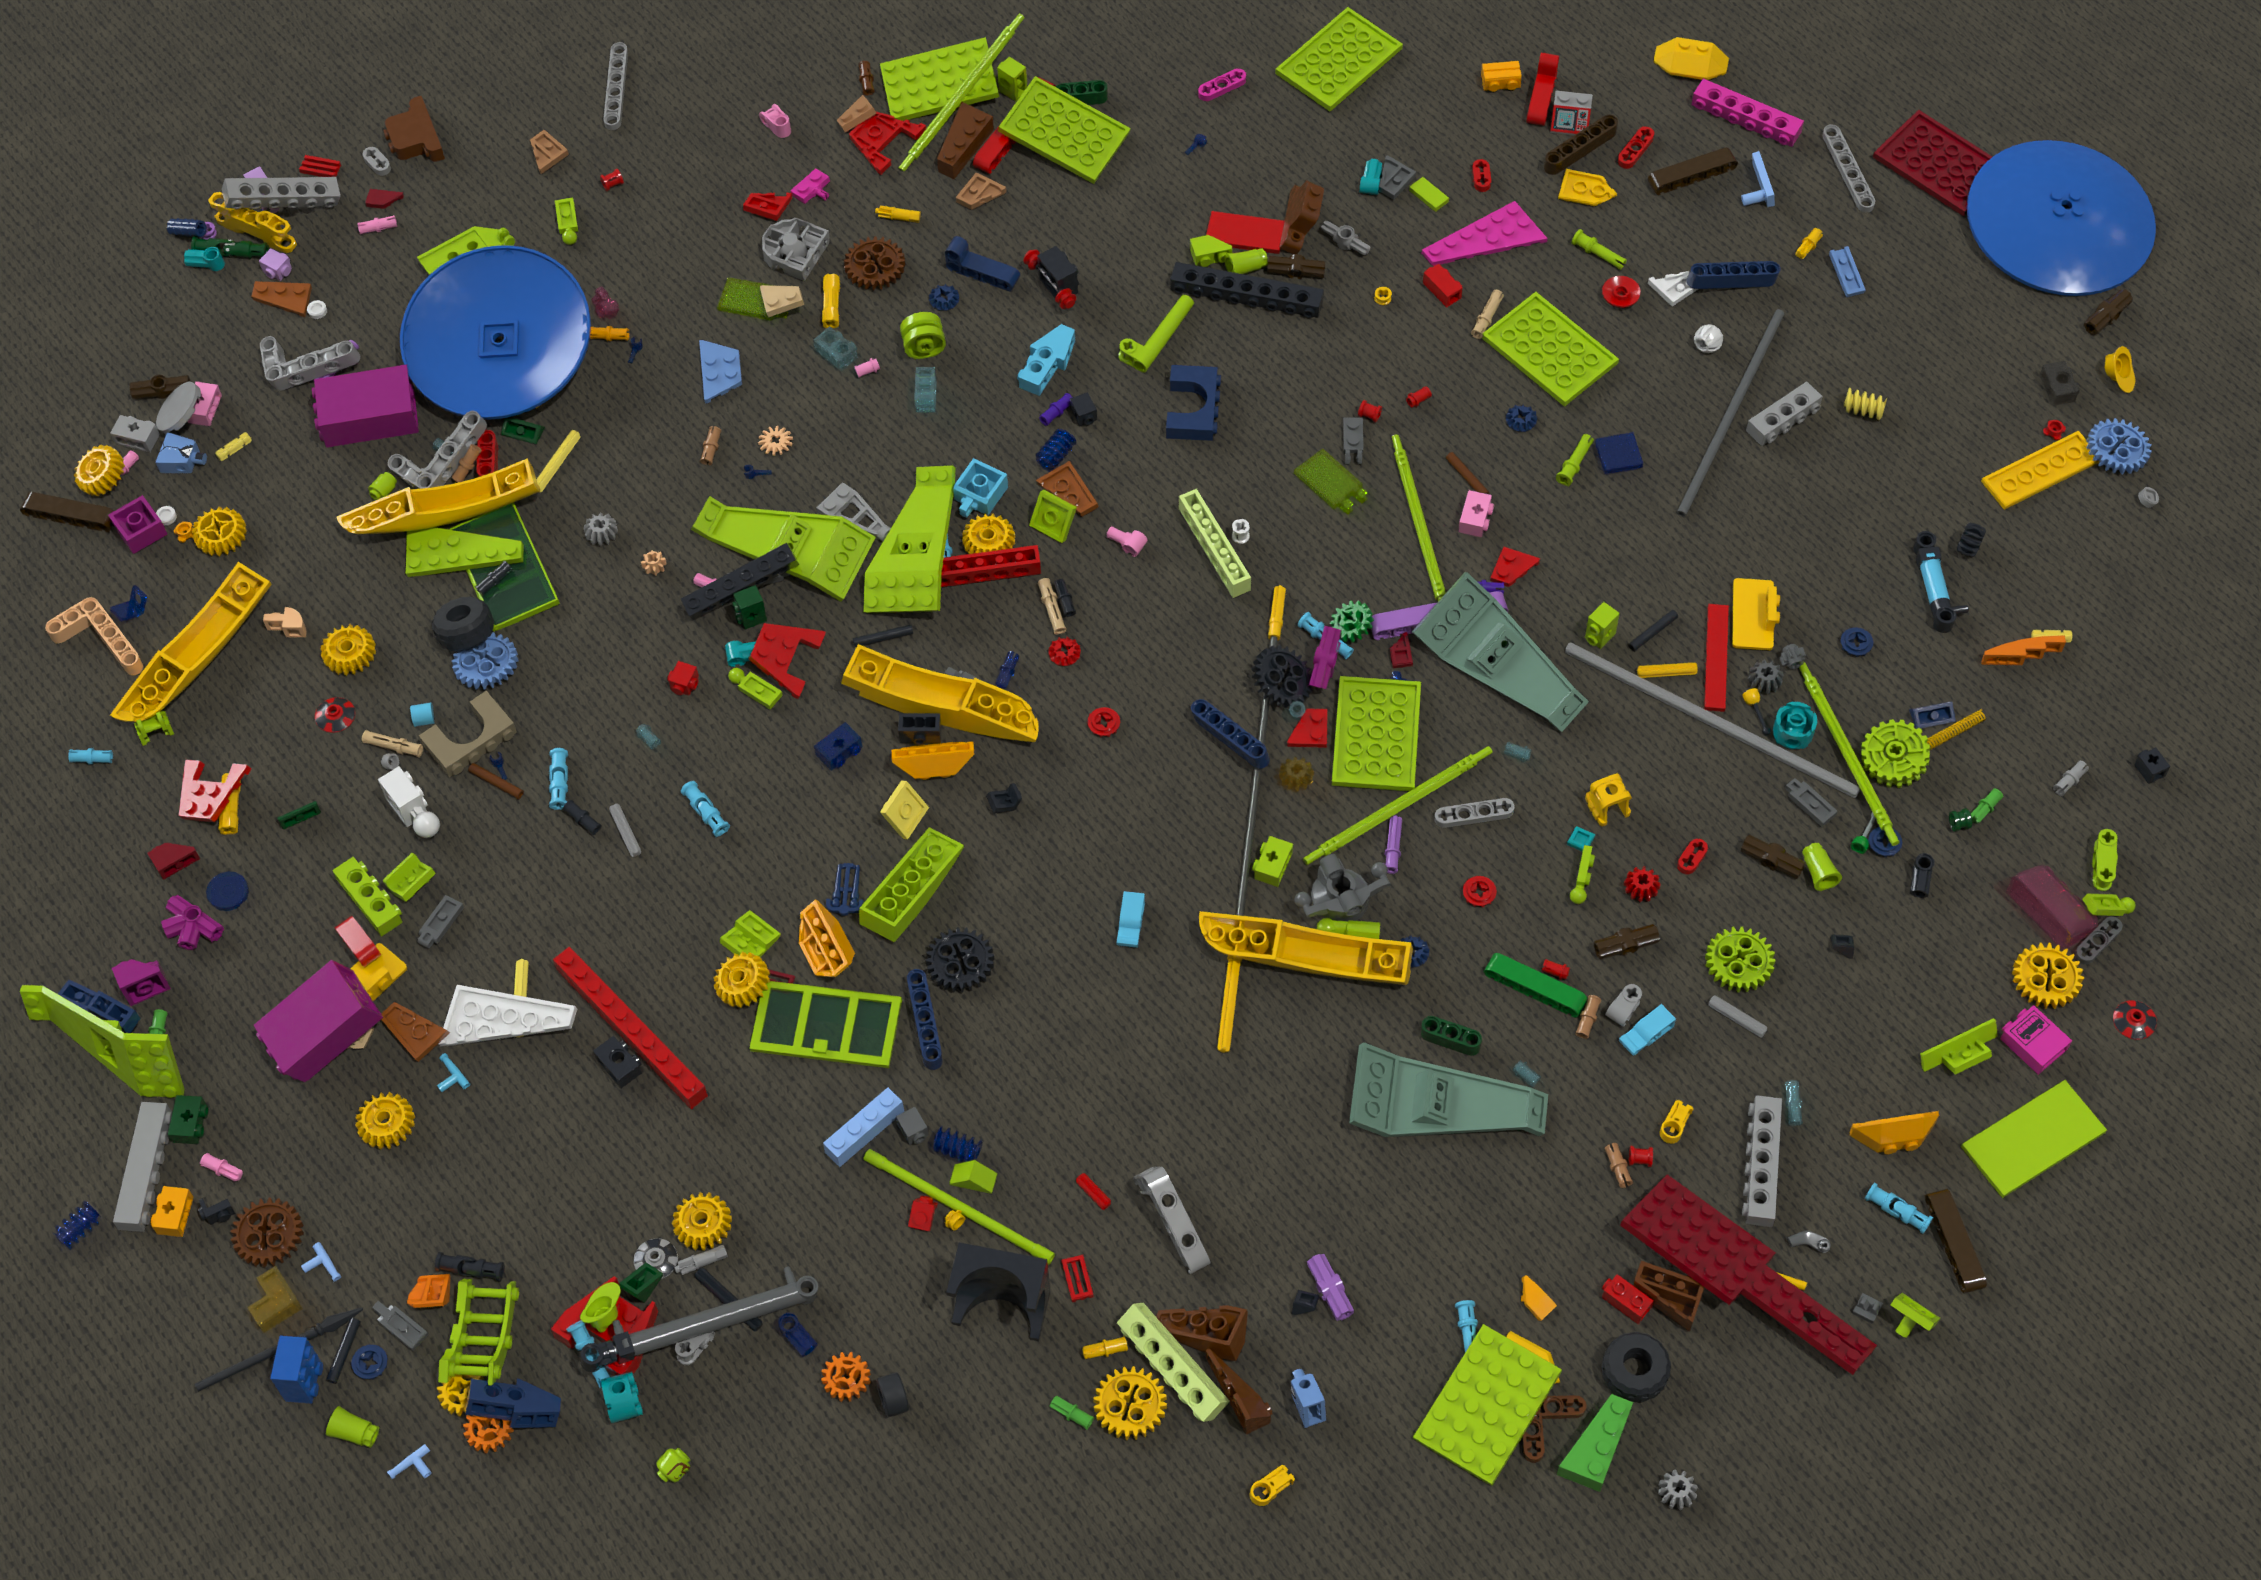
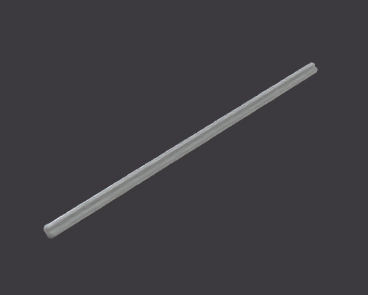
M1569 643L1565 649L1566 654L1853 798L1860 791L1859 786L1573 643Z

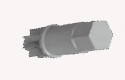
M724 1245L680 1260L678 1261V1266L675 1267L676 1273L681 1272L684 1275L728 1257Z

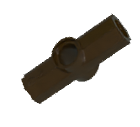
M1299 254L1291 255L1289 258L1269 256L1267 273L1287 274L1292 279L1293 277L1302 279L1303 276L1324 278L1326 261L1307 260Z
M2120 289L2108 301H2102L2095 313L2085 321L2083 326L2086 331L2091 335H2097L2108 324L2112 325V321H2116L2121 312L2132 303L2133 297L2131 293L2126 289Z
M155 375L150 380L131 382L132 399L147 397L165 399L181 384L190 382V377L186 375L166 378L163 375Z
M1751 835L1746 837L1740 850L1759 860L1762 866H1768L1772 871L1778 869L1798 879L1806 864L1805 861L1786 853L1785 848L1777 843L1768 844Z
M1650 924L1633 930L1631 928L1620 929L1612 936L1595 940L1593 945L1597 957L1603 959L1620 953L1622 955H1627L1628 952L1635 953L1641 947L1658 943L1660 937L1657 927L1654 924Z

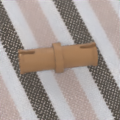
M713 426L709 427L707 439L703 443L704 450L700 462L707 465L708 461V465H712L715 451L719 447L717 443L721 429L714 426V429Z
M471 444L465 456L459 460L460 464L452 475L455 481L463 482L468 472L474 468V462L479 453H481V449L478 446Z
M1595 995L1588 996L1585 1009L1580 1014L1581 1020L1575 1033L1576 1036L1584 1039L1589 1038L1592 1025L1597 1020L1596 1013L1601 1003L1599 997Z
M1612 1143L1614 1152H1612L1609 1144L1605 1147V1151L1611 1163V1171L1615 1173L1619 1187L1626 1188L1624 1179L1628 1186L1633 1184L1627 1169V1161L1623 1159L1617 1143Z

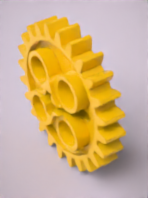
M2039 943L2038 949L2031 945L2029 950L2025 948L2023 953L2018 955L2017 961L2013 965V982L2018 983L2016 990H2023L2021 997L2028 995L2029 1003L2036 1000L2037 1007L2040 1003H2044L2045 1009H2047L2049 1004H2052V1007L2056 1009L2058 1003L2064 1007L2066 1001L2071 1003L2073 998L2078 996L2083 986L2081 983L2084 977L2080 976L2083 969L2077 968L2080 962L2072 961L2075 956L2074 954L2066 955L2068 949L2062 952L2059 951L2060 945H2057L2055 949L2052 948L2051 943H2048L2047 948H2044L2043 944ZM2047 959L2050 960V967H2049V970H2048V974L2046 973V970H2047V968H2048ZM2034 963H2038L2041 967L2034 965ZM2049 977L2050 980H2049V982H2048V992H2047V991H2046V983H2047V978ZM2033 982H2038L2041 986H2037Z
M1135 1366L1132 1367L1131 1372H1127L1126 1367H1123V1373L1121 1374L1115 1369V1376L1112 1377L1107 1374L1106 1379L1108 1382L1101 1380L1100 1386L1102 1389L1096 1388L1098 1396L1094 1397V1403L1098 1405L1094 1406V1412H1099L1096 1418L1097 1420H1103L1101 1422L1102 1428L1109 1426V1434L1115 1430L1117 1438L1123 1433L1126 1440H1128L1130 1434H1133L1135 1440H1137L1138 1433L1140 1432L1146 1437L1147 1429L1154 1432L1153 1424L1161 1425L1158 1417L1165 1418V1412L1162 1410L1167 1409V1403L1163 1402L1167 1400L1166 1394H1161L1164 1391V1386H1158V1378L1152 1380L1151 1372L1145 1376L1143 1368L1139 1373H1136ZM1137 1385L1139 1387L1134 1394V1403L1130 1404L1127 1418L1123 1421L1122 1418L1126 1413L1127 1403L1130 1402L1133 1389ZM1127 1386L1129 1390L1123 1393L1118 1391V1388ZM1143 1393H1147L1151 1396L1147 1400H1142L1139 1398V1396ZM1113 1406H1118L1121 1408V1411L1113 1413L1110 1409ZM1134 1414H1141L1143 1416L1140 1420H1133L1131 1418Z

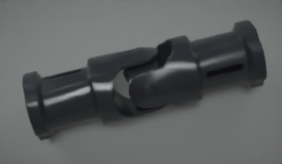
M438 1252L435 1260V1271H450L455 1275L474 1276L480 1279L488 1277L501 1282L505 1271L504 1262H487L486 1259L476 1260L473 1257L457 1255L456 1257L444 1255L443 1252Z

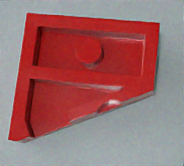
M751 193L743 204V210L777 221L792 200V193H786V196H775V193Z
M1503 547L1490 581L1495 583L1503 582L1504 586L1510 587L1518 578L1527 574V571L1533 566H1537L1540 558Z
M1306 709L1289 737L1287 747L1327 748V709Z

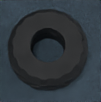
M460 597L459 599L451 600L437 610L432 620V629L438 643L445 649L457 652L467 651L481 645V643L488 639L494 628V619L488 605L474 597Z
M1632 1332L1620 1335L1610 1343L1603 1356L1602 1375L1607 1387L1616 1396L1631 1402H1645L1655 1398L1663 1391L1670 1377L1671 1361L1667 1350L1659 1340L1646 1333ZM1633 1358L1640 1359L1646 1363L1649 1372L1638 1376L1631 1374L1626 1370L1624 1362Z

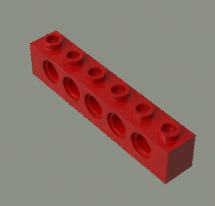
M1038 545L944 557L941 571V587L1041 574Z

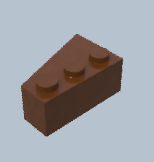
M1641 1261L1633 1286L1654 1300V1307L1690 1332L1704 1287L1688 1276Z

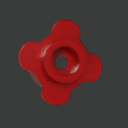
M2050 420L2047 423V428L2043 429V434L2053 437L2054 440H2060L2062 432L2066 431V427L2058 420Z

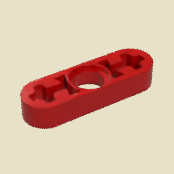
M1641 127L1621 151L1618 157V165L1621 168H1632L1653 142L1654 130L1652 128ZM1639 146L1641 149L1635 151L1631 147Z

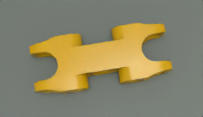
M221 192L213 193L208 199L210 206L218 211L214 217L219 225L236 233L246 232L268 243L269 247L284 253L292 252L297 246L295 239L287 234L291 230L290 224L278 215L269 211L257 212L250 208H225L224 202L221 205L214 203L218 198L224 199ZM284 240L291 242L287 247L281 245Z

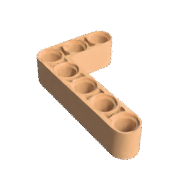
M89 597L49 620L46 624V631L54 643L65 642L89 626H92L129 675H137L143 670V663L138 653L95 598Z

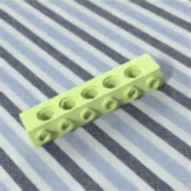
M1195 489L1180 495V512L1231 596L1234 598L1251 591V577L1198 490Z
M1144 1303L1133 1304L1118 1320L1117 1324L1121 1327V1332L1136 1344L1135 1348L1150 1360L1149 1364L1151 1367L1164 1376L1165 1383L1177 1391L1179 1399L1191 1407L1193 1415L1198 1420L1203 1422L1213 1420L1230 1402ZM1142 1326H1143L1144 1329H1145V1334H1144V1335H1142V1333H1141V1327H1142ZM1156 1342L1159 1344V1351H1158V1352L1156 1351V1348H1155ZM1170 1359L1174 1362L1173 1368L1170 1366ZM1185 1375L1188 1377L1187 1385L1184 1382ZM1199 1392L1203 1395L1202 1401L1199 1400Z

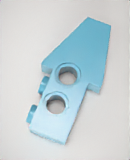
M1061 324L1030 345V356L1026 366L1020 370L1017 377L1019 388L1040 396L1057 368L1065 371L1075 343L1074 329Z

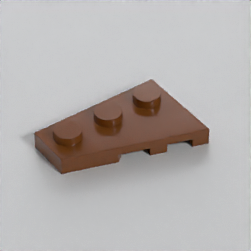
M255 281L251 297L254 301L272 307L276 306L284 309V311L299 314V316L305 317L312 286L309 283Z
M1070 461L1036 480L1037 484L1046 491L1076 506L1075 512L1081 517L1099 507Z
M393 1002L381 1013L383 1016L381 1020L418 1062L450 1034L448 1030L396 1002Z

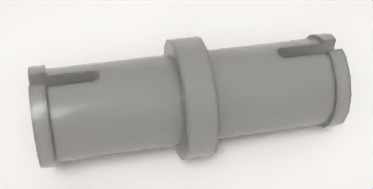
M2078 761L2071 770L2066 771L2063 774V778L2054 785L2053 790L2059 788L2055 793L2063 796L2072 786L2077 785L2079 779L2089 770V767L2086 766L2087 764L2084 761Z

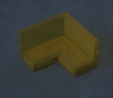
M276 1266L257 1277L258 1282L267 1295L247 1308L263 1333L303 1308Z

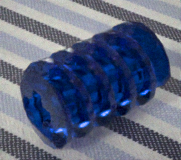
M1055 430L1054 434L1045 442V445L1036 453L1038 464L1048 472L1053 471L1054 467H1058L1059 462L1063 461V456H1067L1068 451L1072 450V446L1076 445L1075 437L1066 430Z
M942 1125L935 1136L933 1149L935 1152L941 1151L945 1156L949 1154L953 1159L957 1157L961 1162L964 1159L965 1162L978 1158L983 1140H979L977 1144H974L975 1137H971L969 1141H966L967 1134L964 1133L959 1138V1131L956 1130L951 1135V1128L948 1127L943 1132Z
M86 1201L82 1202L84 1209L80 1207L75 1208L77 1215L73 1213L68 1215L71 1221L62 1220L64 1227L55 1226L57 1234L52 1232L70 1250L72 1249L71 1241L79 1243L77 1235L85 1238L84 1229L92 1231L91 1223L100 1224L97 1217L101 1216Z

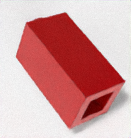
M1440 264L1429 267L1424 272L1423 284L1446 308L1462 299L1463 288L1461 283L1456 281L1449 271Z
M1618 1274L1613 1280L1609 1278L1602 1287L1604 1290L1602 1298L1637 1324L1642 1321L1652 1308L1654 1300Z

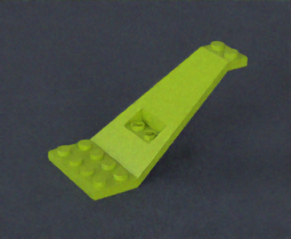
M711 496L705 502L691 528L692 531L707 540L753 559L788 543L800 565L788 570L786 573L811 583L840 602L844 600L876 538L842 516L729 507Z

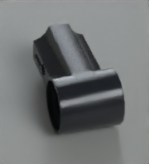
M1927 853L1919 854L1912 867L1910 894L1914 897L1924 898L1929 895L1932 869L1935 863L1933 857ZM1919 864H1924L1927 868H1922Z

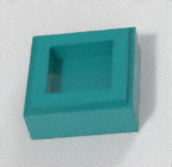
M1576 826L1567 845L1583 852L1584 845L1590 846L1595 838V834Z

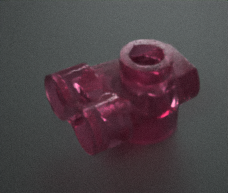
M603 286L598 287L595 290V296L591 300L595 305L596 313L600 318L607 316L609 319H612L619 311L618 303L609 297L608 292Z

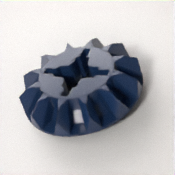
M946 283L944 286L937 285L936 289L931 290L929 301L935 309L942 311L950 310L958 304L959 293L958 290L954 289L953 285L950 287ZM941 293L947 296V301L941 297Z
M1515 404L1512 409L1509 408L1506 414V422L1515 431H1529L1537 423L1536 411H1533L1531 406L1525 407L1524 404L1521 406ZM1519 414L1525 416V422L1522 418H1518Z
M1855 627L1847 629L1842 634L1840 643L1842 650H1846L1848 655L1853 654L1856 657L1859 655L1865 656L1873 647V638L1868 631ZM1855 637H1857V640L1860 643L1858 647H1856L1855 643H1853Z
M1877 827L1870 833L1868 842L1870 850L1873 849L1876 855L1880 854L1887 857L1890 855L1894 856L1900 851L1902 838L1893 829L1900 843L1892 846L1885 831ZM1884 836L1886 841L1889 842L1886 847L1882 843Z
M1410 935L1407 938L1402 937L1401 942H1411L1414 949L1417 950L1411 959L1410 967H1418L1424 964L1429 957L1427 942L1421 940L1420 936L1412 937Z
M366 1345L358 1349L353 1355L352 1369L356 1376L361 1377L363 1380H374L378 1375H382L384 1369L387 1368L388 1357L381 1347ZM373 1357L374 1362L377 1364L370 1365L367 1369V1365L363 1361H369Z

